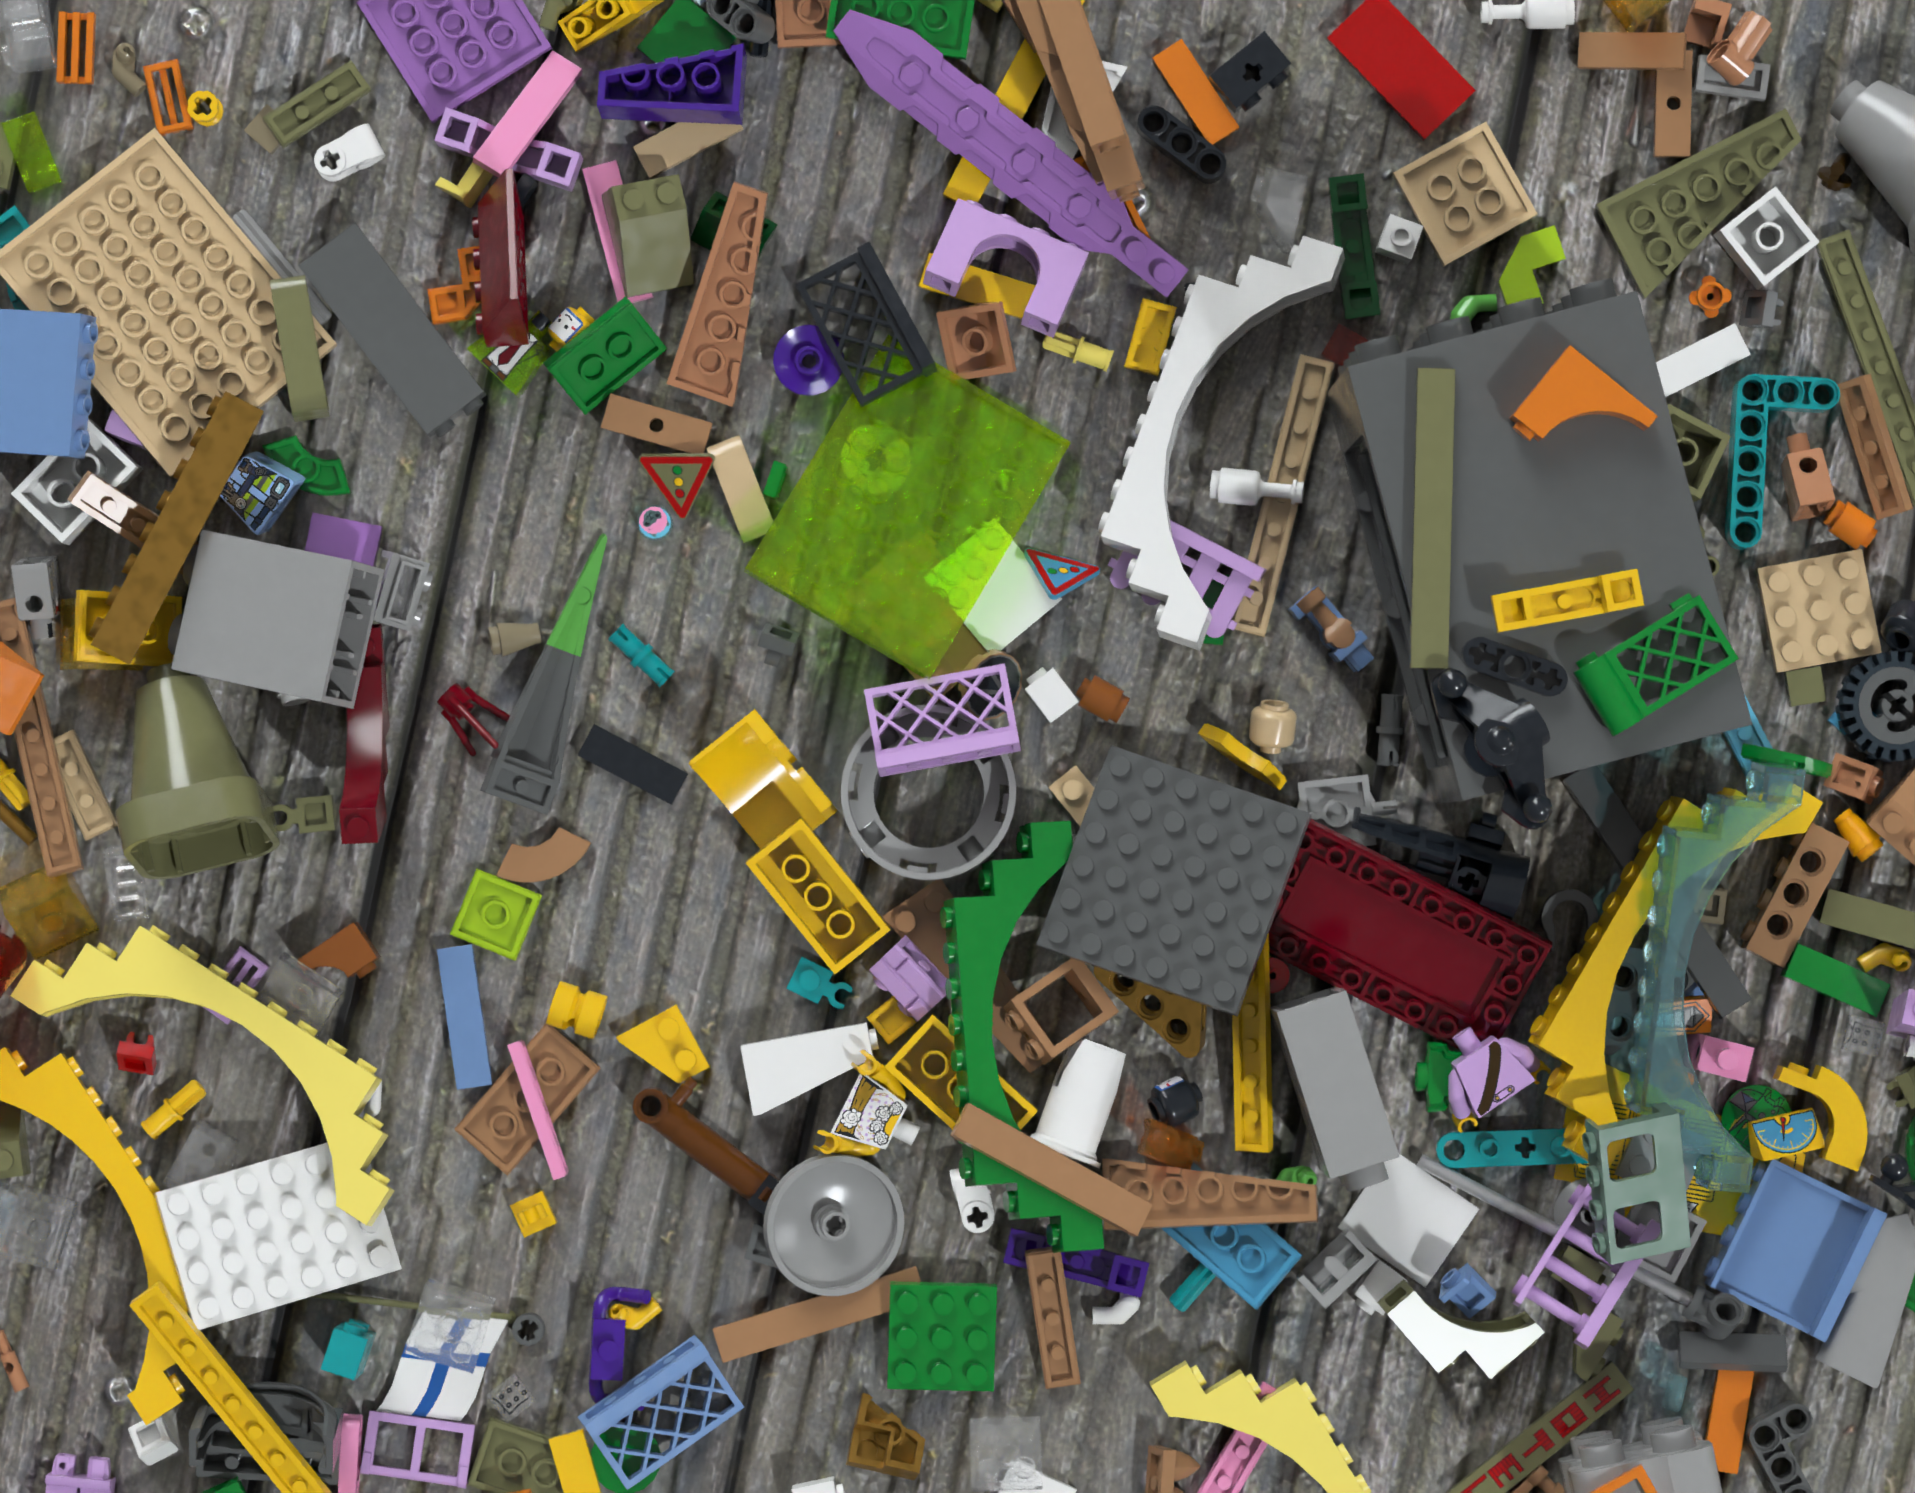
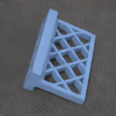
M693 1335L577 1418L628 1490L742 1410L744 1406L710 1357L703 1343ZM705 1361L711 1370L708 1385L691 1383L692 1370ZM684 1376V1381H678ZM715 1379H717L721 1387L714 1386ZM670 1385L682 1387L678 1406L661 1403L663 1390ZM688 1388L706 1391L702 1409L685 1407ZM712 1392L727 1394L732 1402L730 1406L721 1412L709 1411ZM655 1397L654 1402L649 1401L650 1399ZM640 1406L653 1408L649 1426L631 1424L633 1412ZM659 1409L677 1412L673 1430L655 1427ZM683 1413L701 1415L698 1428L691 1433L679 1431ZM707 1416L713 1417L706 1422ZM626 1417L625 1423L619 1422L620 1420ZM610 1427L623 1428L620 1447L605 1445L599 1435ZM630 1430L647 1432L644 1451L626 1448ZM654 1433L671 1436L669 1449L663 1453L650 1452ZM678 1437L683 1438L679 1442H677ZM610 1452L618 1453L617 1461ZM624 1454L642 1456L640 1469L627 1477L621 1469ZM648 1458H654L648 1463Z

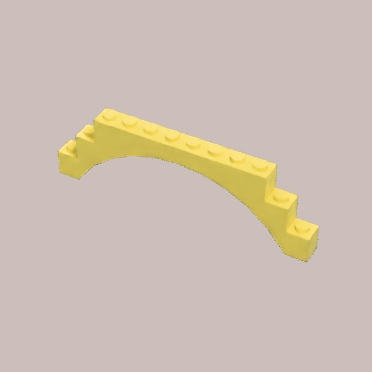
M152 925L150 930L139 926L117 960L115 957L118 953L100 942L95 947L86 943L65 977L62 976L65 970L49 959L44 964L33 960L10 996L45 1017L93 1001L139 996L176 999L205 1007L243 1025L277 1053L301 1082L318 1113L332 1156L336 1206L363 1224L372 1227L395 1191L387 1185L390 1179L373 1168L369 1173L366 1172L371 1161L388 1137V1134L381 1130L384 1125L382 1122L368 1113H365L363 1118L359 1116L382 1079L374 1075L377 1071L376 1067L360 1057L355 1063L344 1056L348 1049L332 1039H329L327 1044L315 1037L318 1032L317 1029L301 1019L297 1025L285 1018L288 1014L286 1009L273 1001H270L266 1006L256 999L259 992L243 982H240L238 987L226 980L229 976L228 972L214 963H211L208 968L199 963L197 959L200 954L184 944L179 949L167 942L171 936Z
M1186 1360L1149 1382L1169 1417L1219 1423L1255 1436L1292 1458L1321 1484L1327 1493H1371L1363 1476L1359 1474L1354 1477L1348 1467V1464L1352 1463L1353 1460L1343 1443L1336 1446L1329 1435L1335 1429L1326 1414L1322 1413L1318 1416L1311 1405L1317 1399L1306 1382L1300 1385L1296 1378H1293L1259 1400L1256 1395L1262 1391L1251 1373L1244 1376L1241 1369L1203 1391L1201 1386L1207 1383L1197 1365L1190 1368Z

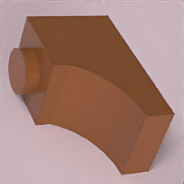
M353 922L296 960L295 964L302 974L318 967H333L344 971L347 977L357 974L359 979L377 968L374 961L381 956L360 924Z

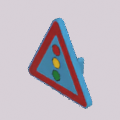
M1031 548L1025 549L1024 552L1025 558L1048 597L1052 600H1057L1100 573V567Z

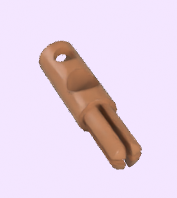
M0 1330V1359L16 1393L29 1387V1383L15 1350L12 1351L4 1330Z

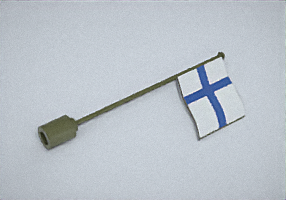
M332 1292L312 1296L314 1298L423 1310L405 1344L392 1386L384 1401L376 1410L387 1413L461 1421L477 1396L491 1351L507 1322L512 1324L516 1320V1314L512 1310H510V1313H500Z

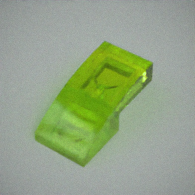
M35 111L1 123L28 193L63 182Z

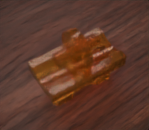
M1145 1118L1143 1124L1145 1132L1141 1138V1144L1138 1146L1137 1153L1149 1159L1181 1169L1191 1170L1192 1162L1199 1163L1201 1161L1204 1142L1198 1140V1137L1157 1120Z

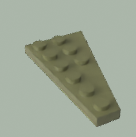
M1786 108L1595 205L1643 300L1802 140Z

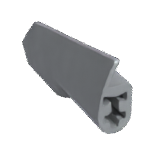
M1907 1213L1886 1217L1826 1343L1823 1342L1815 1358L1873 1388H1878L1915 1274V1229Z

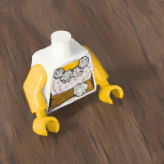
M860 1050V1053L866 1057L862 1065L857 1066L855 1063H851V1066L860 1074L831 1133L825 1130L817 1131L818 1134L826 1138L822 1146L813 1145V1148L824 1154H847L856 1157L875 1155L880 1149L886 1150L892 1136L912 1145L921 1126L902 1117L908 1103L905 1101L906 1091L900 1081L885 1068V1065L876 1061L866 1050Z

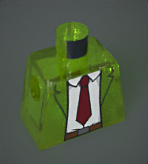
M538 310L528 321L529 345L486 347L484 336L472 343L467 350L511 392L520 398L551 352L540 339L548 332V327L552 322Z

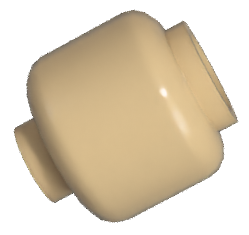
M1261 701V705L1254 707L1251 711L1249 739L1252 743L1260 746L1261 752L1268 754L1281 753V748L1291 746L1295 740L1296 713L1289 708V704L1285 701Z

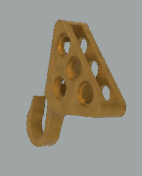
M1094 967L1096 979L1182 1056L1193 1058L1201 1051L1205 1045L1206 1005L1135 980L1133 986H1124L1119 981L1118 974ZM1145 996H1156L1160 1000L1161 1008L1159 1010L1148 1008L1145 1004ZM1171 1020H1183L1187 1025V1033L1179 1034L1175 1032L1171 1026Z

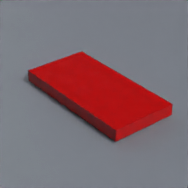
M1365 0L1326 38L1333 48L1423 141L1476 91L1389 0Z

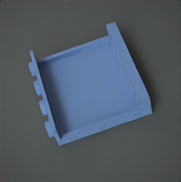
M0 309V453L85 459V451L90 443V436L87 431L88 415H90L93 406L90 389L91 380L95 375L93 352L94 344L98 339L96 317L81 313Z
M1776 1159L1769 1161L1759 1160L1750 1176L1753 1184L1748 1194L1743 1192L1737 1201L1735 1211L1738 1212V1215L1733 1225L1728 1224L1721 1234L1719 1243L1723 1246L1717 1258L1712 1256L1704 1270V1276H1707L1705 1284L1723 1293L1734 1295L1740 1301L1826 1343L1887 1214Z

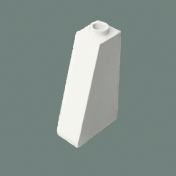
M868 1022L742 1044L741 1052L753 1116L761 1115L852 1069V1062L857 1066L864 1063L866 1057L860 1053V1050H866L873 1056V1050L879 1049L876 1029H869Z

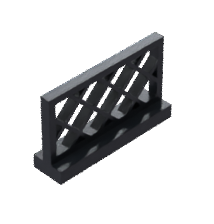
M870 242L857 248L858 252L796 284L800 295L861 408L922 375L926 378L938 371L935 361ZM857 264L862 274L858 287L840 283L843 270ZM835 275L834 281L828 279ZM865 281L871 291L863 289ZM819 283L831 286L827 303L824 304L812 300L807 289ZM837 288L855 293L850 311L832 306ZM861 295L876 299L878 305L874 317L856 313ZM816 308L824 310L822 318ZM881 311L883 312L887 321L879 319ZM829 312L848 316L842 334L827 329L825 324ZM853 318L872 323L866 341L848 336ZM877 325L892 329L894 336L890 347L872 343ZM833 338L840 340L838 348ZM845 342L864 346L859 364L843 359L842 352ZM897 342H899L903 351L896 349ZM869 348L888 353L883 371L864 366ZM893 355L908 359L913 370L901 376L888 373ZM849 368L856 370L854 377L852 376ZM865 372L879 376L880 380L877 389L863 396L858 387L861 373ZM886 378L892 380V381H890V382L884 384Z

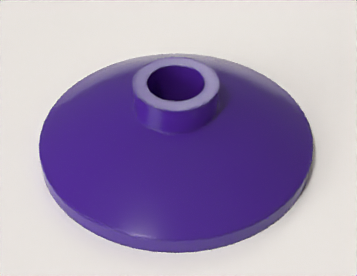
M802 325L791 329L782 336L775 348L773 364L776 375L787 389L796 394L804 396L822 394L832 388L842 374L838 363L816 325ZM833 338V340H834V342H835V344H836V346H837V348H838V346H839V341H838L837 339ZM808 355L813 356L816 359L815 366L812 368L804 367L802 364L804 357Z

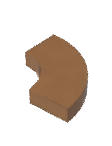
M559 827L549 840L540 845L524 847L511 844L496 876L515 882H540L554 878L576 865L592 843Z

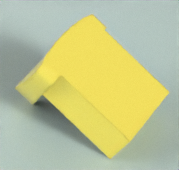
M472 162L457 185L440 177L435 186L462 202L468 208H472L493 174Z

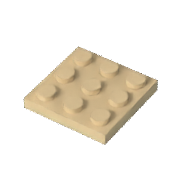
M1487 122L1480 124L1392 174L1419 224L1424 226L1423 231L1443 267L1538 214Z
M1862 549L1755 569L1775 673L1882 653Z

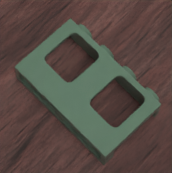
M1666 1102L1653 1104L1652 1114L1603 1125H1597L1590 1118L1585 1119L1586 1132L1582 1135V1141L1589 1160V1166L1586 1167L1585 1173L1592 1192V1200L1589 1201V1212L1595 1224V1233L1592 1234V1245L1596 1254L1600 1255L1610 1265L1691 1247L1679 1112ZM1643 1134H1651L1654 1153L1653 1170L1644 1174L1611 1180L1607 1153L1609 1143ZM1657 1201L1661 1231L1659 1237L1650 1241L1617 1247L1614 1212L1620 1208Z

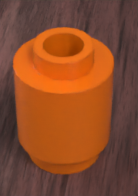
M1839 499L1831 507L1822 522L1829 527L1828 531L1855 550L1860 545L1866 548L1878 532L1874 528L1875 519L1850 502L1845 504Z

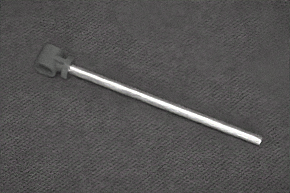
M1422 1154L1416 1167L1552 1237L1555 1236L1561 1226ZM1563 1237L1561 1239V1242L1568 1244L1569 1246L1583 1252L1584 1254L1602 1262L1601 1260L1597 1259L1596 1257L1586 1252L1579 1246L1575 1245L1571 1241L1567 1240L1566 1238ZM1640 1266L1632 1277L1642 1284L1685 1305L1682 1316L1700 1324L1701 1330L1709 1338L1715 1340L1727 1338L1744 1317L1743 1304L1734 1295L1728 1293L1716 1295L1698 1284L1692 1292H1689ZM1717 1313L1722 1314L1726 1320L1720 1318Z

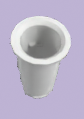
M1087 1039L1080 1040L1068 1048L1056 1073L1036 1132L1031 1134L1030 1137L1070 1159L1100 1168L1101 1163L1097 1162L1095 1153L1117 1094L1126 1054Z

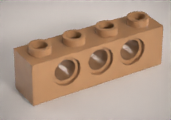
M1813 822L1806 833L1793 834L1789 842L1793 848L1788 858L1782 857L1773 872V876L1777 877L1771 890L1766 888L1763 891L1756 907L1760 908V911L1755 921L1749 920L1740 935V938L1744 940L1741 948L1776 967L1784 968L1850 842ZM1806 852L1814 854L1817 861L1815 868L1810 872L1804 871L1800 865L1801 856ZM1790 883L1796 884L1800 890L1799 899L1792 904L1784 898V889ZM1777 914L1782 918L1784 927L1779 934L1773 935L1767 928V922L1771 916Z

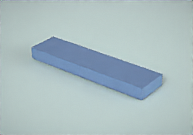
M473 944L437 949L456 1088L459 1090L492 1085L493 1080Z

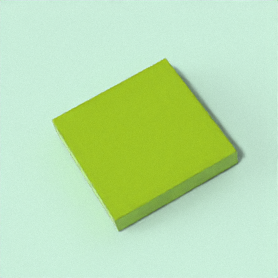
M476 869L450 935L516 961L543 895Z

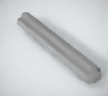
M243 209L237 212L231 218L281 278L300 276L246 210ZM307 285L312 315L323 325L331 318V312Z

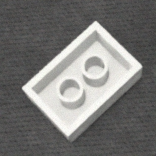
M89 418L87 431L90 436V443L85 451V459L47 456L11 493L61 543L69 546L95 520V518L71 504L68 500V497L88 470L122 492L143 470L112 438Z

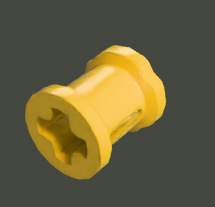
M196 91L188 99V113L201 126H214L222 119L224 113L223 105L211 92ZM202 102L209 105L212 110L210 114L201 113L202 110L199 105Z

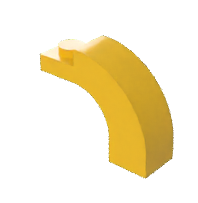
M1789 1062L1787 1068L1778 1065L1773 1079L1811 1093L1822 1103L1826 1110L1828 1132L1824 1141L1825 1147L1821 1149L1819 1157L1858 1172L1866 1150L1868 1129L1864 1109L1854 1090L1839 1075L1823 1066L1816 1065L1812 1076L1809 1077L1807 1075L1810 1069L1792 1062Z

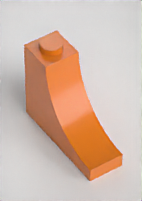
M1569 345L1509 419L1515 423L1512 428L1527 441H1531L1534 438L1539 442L1554 427L1578 416L1593 414L1614 416L1636 425L1643 431L1648 429L1658 416Z

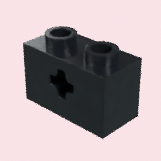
M1263 31L1209 75V81L1234 114L1241 108L1247 112L1262 99L1259 96L1260 92L1268 86L1274 90L1289 77L1286 71L1289 70L1291 62L1268 34ZM1246 68L1250 71L1258 69V82L1254 79H1249L1246 82L1244 79Z

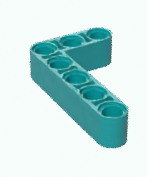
M1751 374L1740 379L1733 386L1725 539L1734 549L1743 550L1750 548L1758 543L1762 535L1768 410L1825 412L1834 407L1840 398V389L1833 380L1819 377ZM1747 382L1755 384L1759 390L1758 398L1755 401L1748 400L1743 395L1742 388ZM1782 384L1789 385L1794 391V398L1790 403L1783 402L1778 396V388ZM1817 386L1824 387L1829 392L1830 398L1825 405L1819 404L1814 399L1813 392ZM1743 418H1751L1757 424V431L1754 436H1747L1742 432L1740 424ZM1742 453H1748L1755 459V467L1751 472L1744 471L1739 465V457ZM1740 488L1748 489L1753 494V503L1750 507H1744L1737 501V493ZM1740 523L1746 524L1751 529V539L1746 543L1739 541L1735 536V529Z

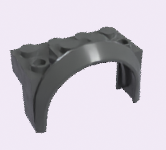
M280 1382L244 1384L283 1433L300 1437L288 1439L325 1484L338 1485L343 1408H333L328 1402L314 1393L292 1384ZM200 1400L194 1421L189 1429V1466H196V1477L232 1479L238 1476L239 1479L272 1481L206 1400ZM309 1411L311 1412V1432H310V1433H309Z

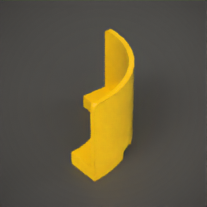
M755 709L688 763L760 849L800 817L806 821L812 830H815L838 811L803 767L798 770L795 769L792 763L797 760L796 757Z

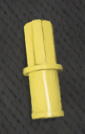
M1056 331L1054 338L1045 335L1042 347L1046 350L1073 359L1072 363L1076 364V361L1102 369L1107 372L1114 350H1108L1084 341L1085 337L1083 336L1081 339L1059 331Z

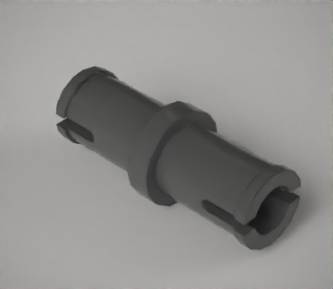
M1381 694L1380 726H1376V733H1379L1376 765L1399 766L1400 735H1404V727H1401L1404 695Z

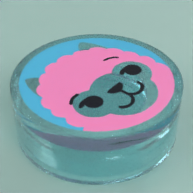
M650 505L640 512L637 526L639 532L646 539L660 541L671 533L673 518L666 508L659 505Z

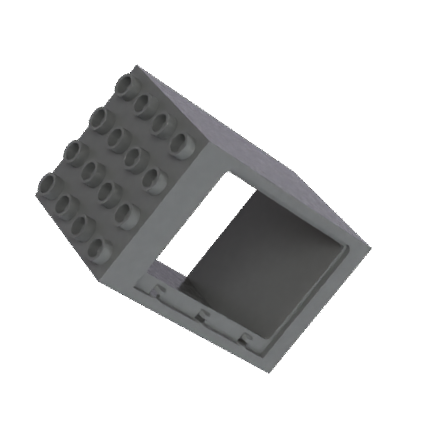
M1612 278L1570 289V295L1560 298L1561 303L1553 305V310L1547 313L1544 312L1541 297L1500 307L1497 309L1498 314L1490 316L1491 321L1482 324L1483 329L1476 331L1474 334L1469 316L1426 327L1427 332L1419 335L1420 340L1413 342V347L1405 352H1401L1397 335L1354 346L1355 351L1348 354L1349 359L1343 361L1344 365L1338 367L1340 377L1327 392L1331 414L1434 803L1463 801L1505 789L1498 776L1484 777L1475 773L1467 765L1464 758V743L1469 734L1461 723L1437 718L1431 693V684L1439 673L1448 669L1460 670L1466 676L1468 682L1511 702L1524 698L1536 708L1550 733V741L1543 746L1545 779L1752 725L1736 661L1613 737L1573 674L1574 671L1579 669L1575 662L1593 651L1599 657L1672 612L1669 604L1687 593H1690L1692 598L1698 595L1701 596L1731 645L1638 293L1634 291L1617 296ZM1569 345L1658 416L1651 426L1644 431L1636 425L1614 416L1601 414L1578 416L1560 423L1539 442L1534 438L1531 441H1527L1512 428L1515 423L1509 418ZM1417 368L1455 369L1448 669L1409 668ZM1638 569L1644 606L1497 633L1491 595ZM1696 607L1684 613L1681 629L1700 633L1703 619ZM1676 619L1666 625L1675 627ZM1707 629L1706 635L1713 637L1710 630ZM1656 630L1652 634L1649 648L1669 653L1673 632ZM1679 634L1675 655L1694 659L1699 639ZM1476 637H1484L1552 661L1565 669L1568 676L1567 686L1560 694L1546 697L1470 670L1463 663L1461 657L1462 648L1467 641ZM1645 638L1635 643V645L1644 646ZM1704 642L1700 661L1716 664L1726 658L1717 643ZM1479 644L1475 649L1470 648L1469 654L1474 656L1473 663L1479 665L1481 660H1488L1494 663L1490 670L1497 672V662L1504 651L1497 649V656H1492L1484 652L1485 646L1483 644ZM1627 648L1616 655L1624 669L1638 672L1642 652ZM1648 654L1644 674L1663 678L1668 658ZM1518 656L1508 657L1504 663L1505 673L1512 678L1520 677L1525 671L1524 661ZM1673 660L1669 680L1683 684L1690 680L1693 665ZM1532 661V672L1525 681L1527 684L1532 685V678L1535 677L1545 682L1544 688L1547 690L1553 685H1559L1560 680L1555 678V670L1550 669L1547 674L1535 671L1539 664ZM1699 666L1697 675L1708 668ZM1629 676L1635 686L1636 678ZM1642 679L1639 694L1648 706L1658 700L1662 684ZM1668 686L1666 694L1676 689V687Z

